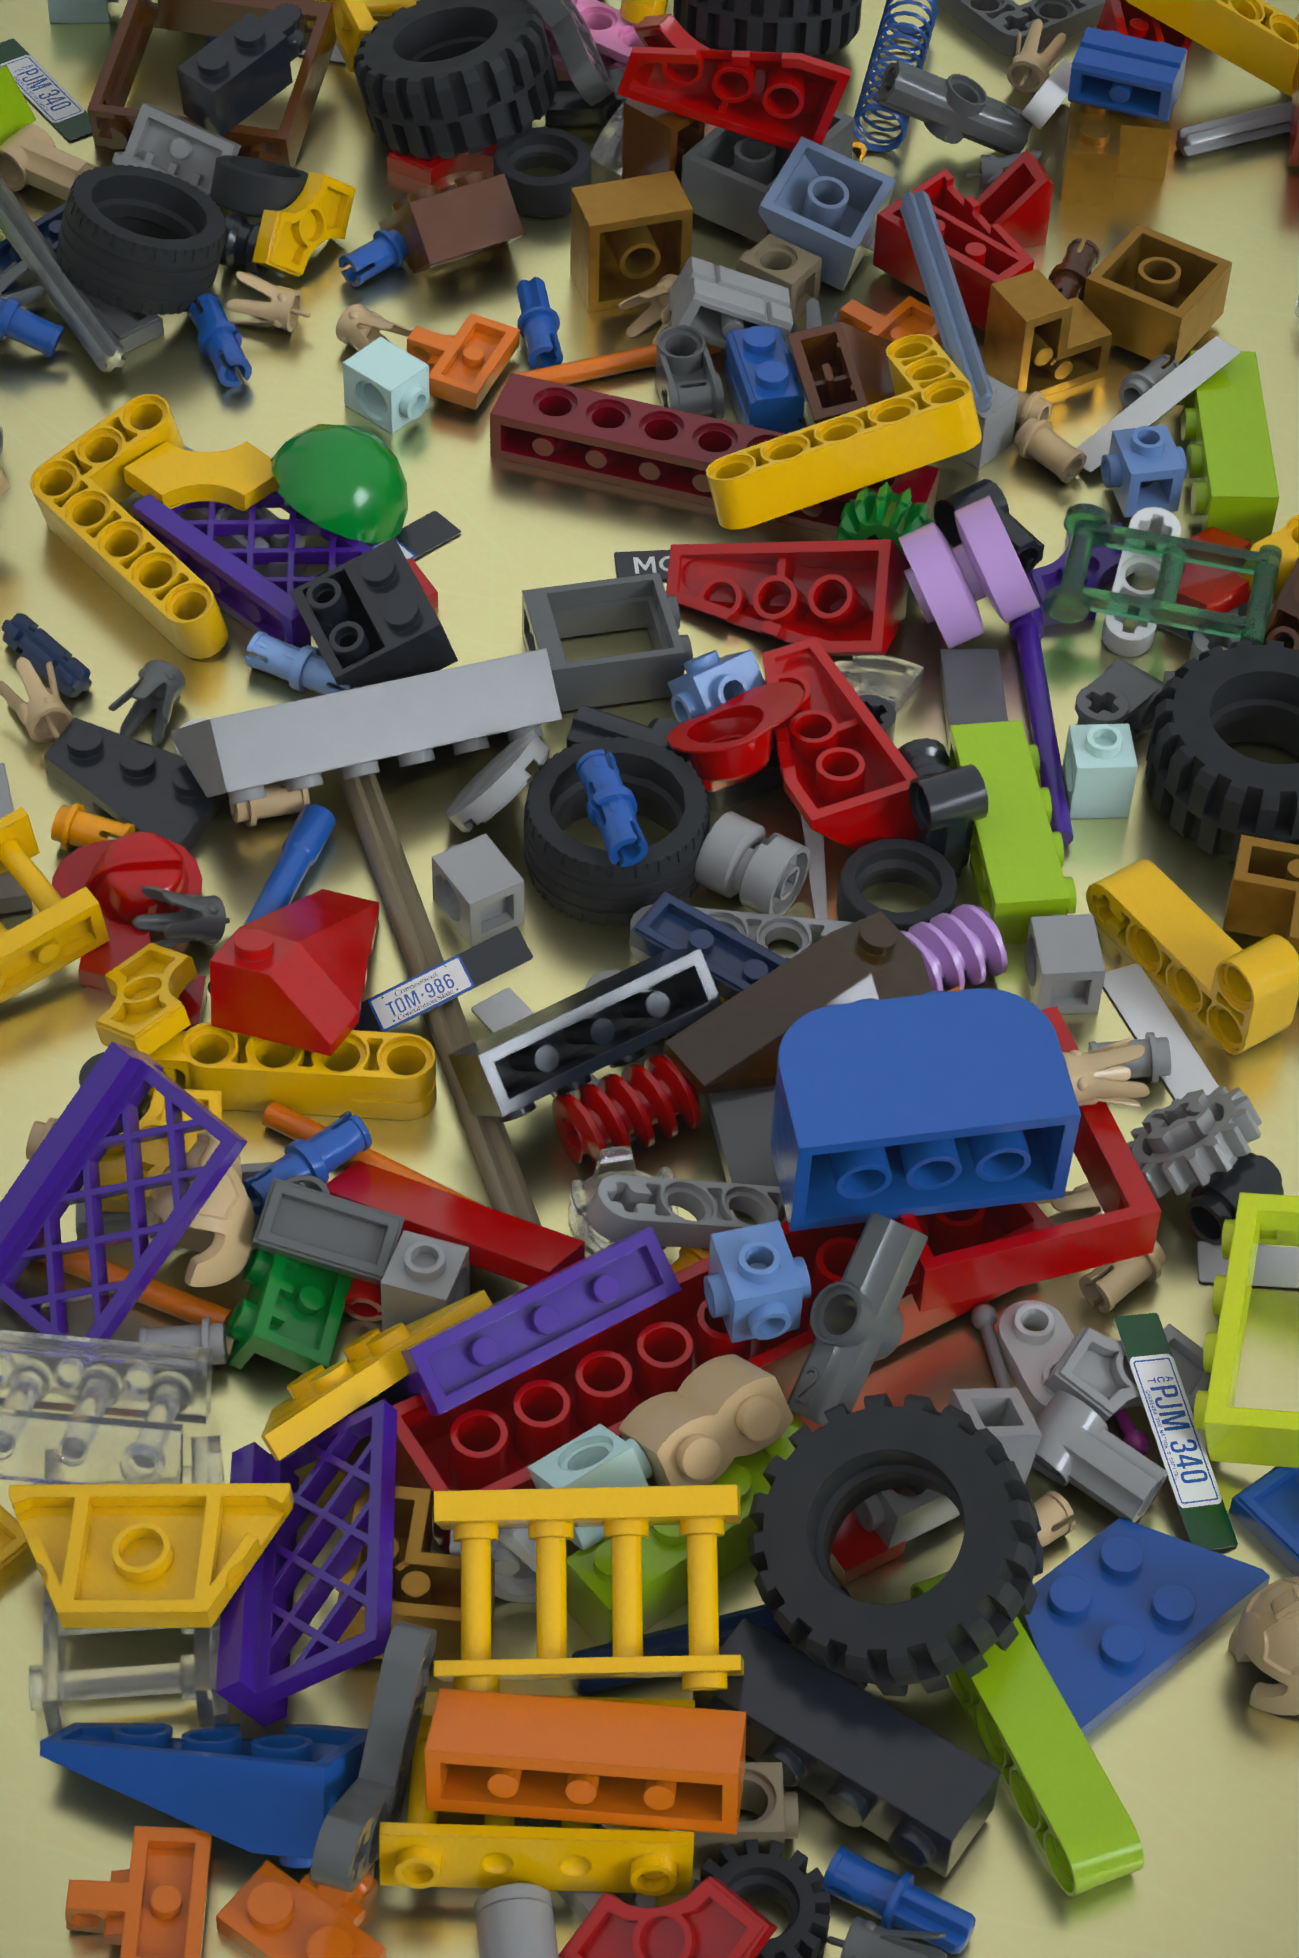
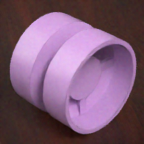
M989 495L954 511L958 533L962 544L951 548L948 540L934 522L898 538L911 568L904 570V573L928 624L936 621L949 649L984 634L982 618L976 603L978 600L987 597L991 606L1005 623L1040 608L1022 564Z

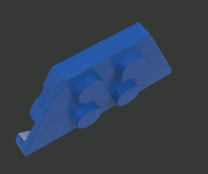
M1119 1518L1037 1581L1034 1587L1038 1596L1031 1614L1023 1615L1018 1613L1017 1617L1086 1737L1244 1610L1252 1597L1268 1585L1270 1575L1256 1566Z

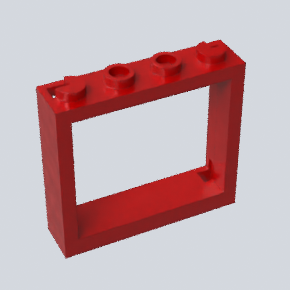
M1057 1006L1041 1010L1052 1023L1062 1052L1079 1050ZM1098 1101L1094 1105L1079 1106L1081 1117L1073 1151L1104 1214L933 1256L926 1241L907 1284L919 1312L1153 1253L1161 1209L1106 1102ZM914 1213L902 1214L899 1218L891 1219L922 1233Z

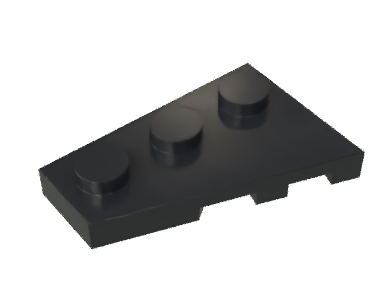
M78 718L72 720L44 755L46 773L93 810L103 809L119 822L134 824L135 832L156 833L185 847L188 852L229 799L228 793L207 798L182 756Z

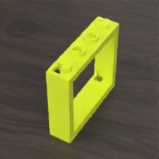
M1240 1192L1236 1219H1225L1223 1224L1222 1258L1228 1259L1229 1263L1227 1275H1216L1214 1280L1212 1308L1214 1316H1220L1218 1332H1207L1205 1336L1203 1368L1204 1373L1211 1374L1208 1391L1198 1390L1196 1393L1194 1429L1205 1430L1210 1461L1299 1468V1412L1233 1407L1258 1244L1299 1247V1196Z

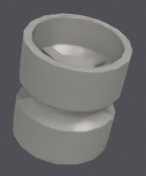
M729 811L715 822L707 834L696 861L694 875L697 883L728 898L739 894L741 904L758 913L784 915L796 900L805 882L810 867L811 853L809 848L778 833H774L767 839L765 827Z

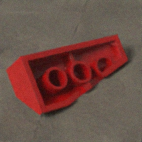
M633 46L618 87L617 95L793 151L801 136L822 145L850 78L851 69L802 53Z

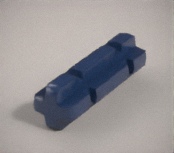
M17 613L11 620L4 621L1 627L4 632L3 641L17 653H22L20 656L28 659L32 666L46 679H48L46 664L52 661L57 686L62 693L68 697L76 698L82 691L89 690L92 681L89 679L90 669L77 658L72 657V654L45 630L38 628L39 625L23 613Z

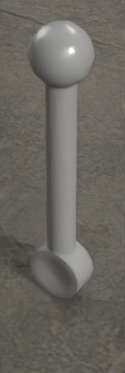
M979 1304L971 1312V1322L974 1327L981 1330L997 1388H1011L994 1325L997 1322V1312L989 1304Z

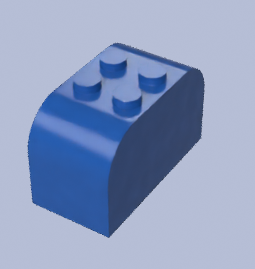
M977 988L949 992L935 990L922 995L880 1000L866 998L853 1003L818 1008L795 1021L785 1033L779 1047L770 1136L771 1153L790 1232L867 1222L871 1211L889 1219H896L902 1214L914 1213L915 1216L1064 1198L1081 1113L1056 1031L1047 1016L1033 1003L1016 994L997 989Z

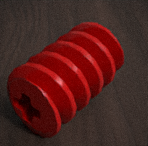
M655 1054L650 1056L645 1061L644 1067L638 1064L627 1066L622 1071L621 1077L617 1074H607L599 1080L598 1087L594 1084L586 1083L575 1091V1096L562 1093L552 1100L554 1124L566 1153L578 1164L582 1162V1156L588 1154L593 1163L600 1169L606 1167L609 1163L606 1148L609 1144L624 1159L632 1153L630 1135L634 1134L641 1146L648 1149L655 1144L654 1125L658 1126L665 1137L671 1139L678 1134L677 1115H680L684 1123L691 1129H695L701 1124L696 1088L668 1056L665 1057L664 1055Z

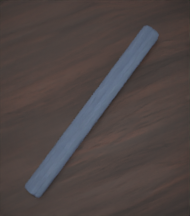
M919 190L916 193L907 191L901 197L903 205L900 211L944 351L970 382L976 410L984 413L992 406L990 399L993 396V392L930 197L923 190Z

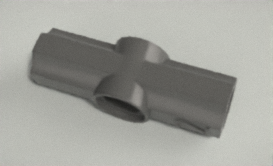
M900 60L889 64L882 76V82L877 92L878 104L923 121L931 134L951 144H957L965 138L1005 155L1021 153L1027 144L1029 132L1033 125L1021 115L1023 110L988 97L981 85L965 75L952 74L947 79H944Z
M871 1211L841 1281L826 1286L819 1292L813 1302L810 1312V1324L816 1338L788 1399L787 1404L791 1411L823 1426L829 1423L823 1412L844 1402L849 1413L852 1412L873 1362L886 1358L901 1341L904 1326L903 1316L898 1305L929 1236Z

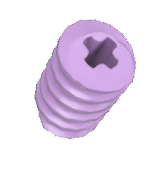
M963 904L953 909L951 914L941 913L931 918L929 923L920 922L910 927L908 932L901 931L921 952L932 991H944L943 987L949 991L957 986L964 990L965 979L973 985H978L985 981L986 970L994 976H999L1007 970V954L999 929L988 912L980 906Z

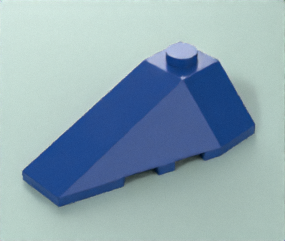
M72 1723L40 1740V1756L250 1853L279 1856V1863L286 1867L310 1868L316 1841L325 1817L359 1776L368 1729L318 1724H285V1734L242 1738L240 1724L215 1723L214 1728L190 1730L183 1733L181 1738H173V1728L165 1723Z

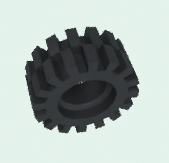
M758 1839L744 1840L743 1855L737 1856L732 1844L720 1849L718 1865L710 1858L701 1867L700 1880H694L691 1892L711 1876L720 1879L742 1899L751 1896L767 1897L779 1902L785 1908L789 1917L787 1928L778 1937L769 1939L756 1958H823L830 1922L829 1890L823 1891L824 1877L818 1867L809 1873L806 1872L808 1862L806 1855L796 1850L790 1861L783 1858L785 1844L773 1840L771 1841L769 1854L759 1853Z

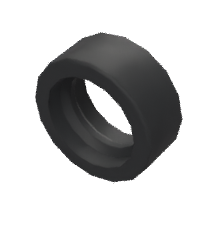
M549 127L530 128L523 134L516 133L512 135L510 141L496 148L493 157L494 176L505 174L516 210L521 215L548 218L570 213L571 188L591 185L592 157L588 146L578 136L562 129ZM545 167L557 169L565 173L550 177H536L521 172L531 168Z
M224 155L216 158L210 197L220 207L262 218L264 210L279 211L290 206L302 192L309 174L273 161Z
M899 838L880 839L861 846L845 860L839 876L836 904L839 921L854 923L881 911L900 931L908 932L909 928L917 923H929L931 918L941 913L951 914L952 910L955 909L958 890L954 869L942 854L924 843ZM900 882L915 886L925 892L933 902L914 912L896 913L876 907L866 901L861 893L866 888L879 883Z

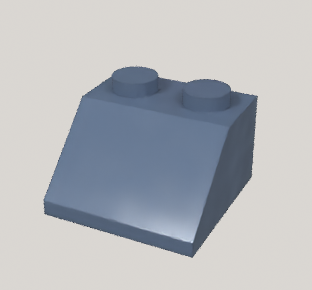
M801 136L759 205L758 214L774 236L821 257L820 281L843 291L875 237L877 213L888 207L896 179Z

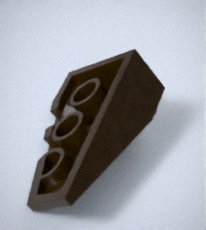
M880 911L830 932L667 1040L664 1044L663 1052L702 1095L775 1086L779 1047L785 1033L795 1021L805 1014L825 1006L853 1003L866 998L880 1000L915 996L932 991L922 954Z

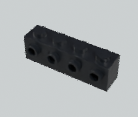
M701 948L667 949L448 1054V1057L472 1115L498 1117L500 1122H508L536 1109L535 1101L555 1092V1095L569 1093L579 1089L583 1084L590 1083L592 1081L590 1074L610 1065V1068H616L640 1059L647 1053L645 1047L663 1038L664 1041L669 1040L723 1003Z
M743 1618L719 1649V1655H741L744 1660V1676H727L728 1689L693 1691L695 1708L746 1712L745 1754L758 1762H782L783 1785L788 1787H795L797 1785L823 1801L828 1811L841 1822L852 1827L863 1826L889 1842L892 1850L905 1862L916 1867L927 1866L946 1878L992 1812L1000 1772L840 1675L814 1662L807 1655L746 1618Z

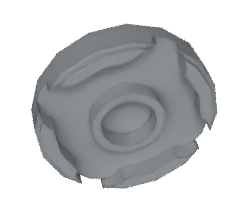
M532 731L516 739L472 778L451 803L446 816L462 832L467 833L473 828L472 821L478 825L482 821L485 823L491 819L528 784L527 780L531 775L525 768L531 761L534 760L539 766L545 763L549 755V747Z

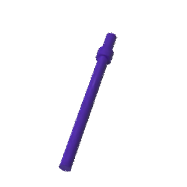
M1038 608L1009 621L1008 625L1011 638L1018 644L1033 743L1036 744L1039 752L1040 786L1047 787L1051 796L1052 818L1050 827L1052 832L1059 831L1061 833L1063 845L1066 846L1073 841L1074 837L1040 640L1045 629L1042 611Z

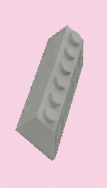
M544 648L211 718L171 732L174 744L206 797L228 793L230 805L267 797L264 785L285 781L287 792L323 785L321 773L341 768L343 778L346 780L380 772L377 760L397 756L399 767H405L435 760L433 752L435 747L452 744L454 755L490 748L487 737L490 735L506 732L508 743L514 742L530 731L534 732L538 737L544 736L541 724L560 720L562 715L547 649Z

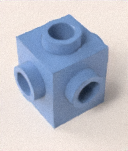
M1167 425L1113 430L1109 454L1102 456L1101 475L1105 487L1112 488L1124 517L1134 516L1138 511L1148 507L1163 508L1169 512L1178 511L1187 464L1183 448L1175 445Z
M716 650L705 653L683 664L687 672L686 674L667 682L673 696L671 699L672 710L677 721L680 723L702 716L739 694L765 685L752 650L725 655L719 658Z
M779 1220L711 1234L708 1276L704 1277V1293L712 1318H723L731 1343L754 1338L760 1340L773 1339L787 1331L800 1329L802 1299L811 1297V1282L804 1259L801 1256L792 1257Z

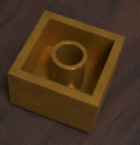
M674 171L571 188L570 275L588 312L617 308L618 304L623 300L653 288L663 276L668 274L679 276L686 261L691 257L693 208Z
M1137 224L1086 278L1083 303L1112 333L1111 344L1143 356L1150 361L1158 355L1168 354L1171 358L1164 365L1167 367L1175 359L1180 362L1223 314L1232 262Z

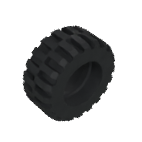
M527 0L416 1V5L407 9L402 7L393 12L392 17L388 20H381L373 26L372 33L366 34L361 40L353 65L369 122L376 138L389 149L404 156L413 154L417 159H430L431 156H440L442 159L456 158V154L469 152L471 155L482 152L483 148L493 144L499 146L510 141L512 135L516 133L523 134L530 129L534 120H541L547 113L549 105H552L558 88V78L541 14Z
M674 0L673 17L694 39L710 49L802 53L814 57L817 54L824 56L832 54L837 48L843 49L852 41L860 28L862 0Z
M1251 640L1236 641L1227 650H1223L1220 645L1206 650L1199 655L1198 660L1192 658L1175 671L1174 677L1165 683L1160 693L1146 756L1145 776L1147 786L1153 793L1152 800L1163 817L1171 815L1169 824L1182 837L1186 839L1191 835L1197 839L1196 845L1198 848L1212 855L1216 851L1230 855L1229 861L1231 862L1236 861L1241 834L1299 845V763L1273 764L1261 762L1244 756L1227 745L1236 742H1261L1285 749L1299 758V650L1284 647V642L1267 640L1265 645H1252Z
M887 1393L869 1395L864 1397L865 1409L849 1413L843 1402L823 1411L829 1423L813 1433L806 1424L802 1425L788 1438L795 1448L788 1459L784 1460L780 1456H773L763 1472V1476L770 1484L771 1489L768 1494L759 1492L753 1496L749 1517L758 1530L747 1537L748 1558L758 1571L754 1582L762 1601L771 1611L774 1620L800 1652L863 1690L870 1683L875 1684L883 1696H906L908 1684L921 1683L927 1694L949 1688L946 1675L961 1668H964L969 1678L988 1667L982 1655L990 1647L996 1644L1000 1649L1006 1651L1019 1635L1013 1622L1018 1613L1023 1615L1031 1614L1038 1596L1033 1584V1577L1043 1573L1044 1550L1038 1539V1532L1042 1529L1036 1508L1014 1461H1010L1002 1443L988 1428L976 1429L970 1415L952 1405L945 1407L942 1413L936 1411L930 1397L908 1394L904 1399L903 1407H894ZM898 1487H921L948 1497L961 1515L964 1536L957 1559L938 1584L911 1600L882 1605L855 1600L838 1586L830 1568L832 1546L843 1521L859 1504L881 1491Z

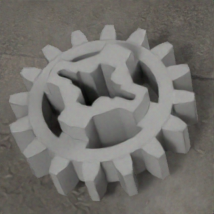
M1219 1086L1207 1096L1203 1089L1188 1092L1181 1100L1177 1098L1171 1102V1105L1163 1109H1154L1143 1120L1142 1124L1144 1127L1135 1128L1130 1132L1134 1140L1127 1142V1145L1155 1198L1162 1197L1171 1188L1174 1189L1176 1195H1180L1184 1192L1193 1191L1198 1184L1202 1186L1208 1184L1212 1174L1215 1172H1228L1238 1160L1237 1157L1248 1155L1251 1149L1247 1143L1260 1138L1261 1132L1258 1126L1262 1124V1121L1249 1097L1244 1095L1241 1088L1237 1087L1228 1092L1225 1086Z

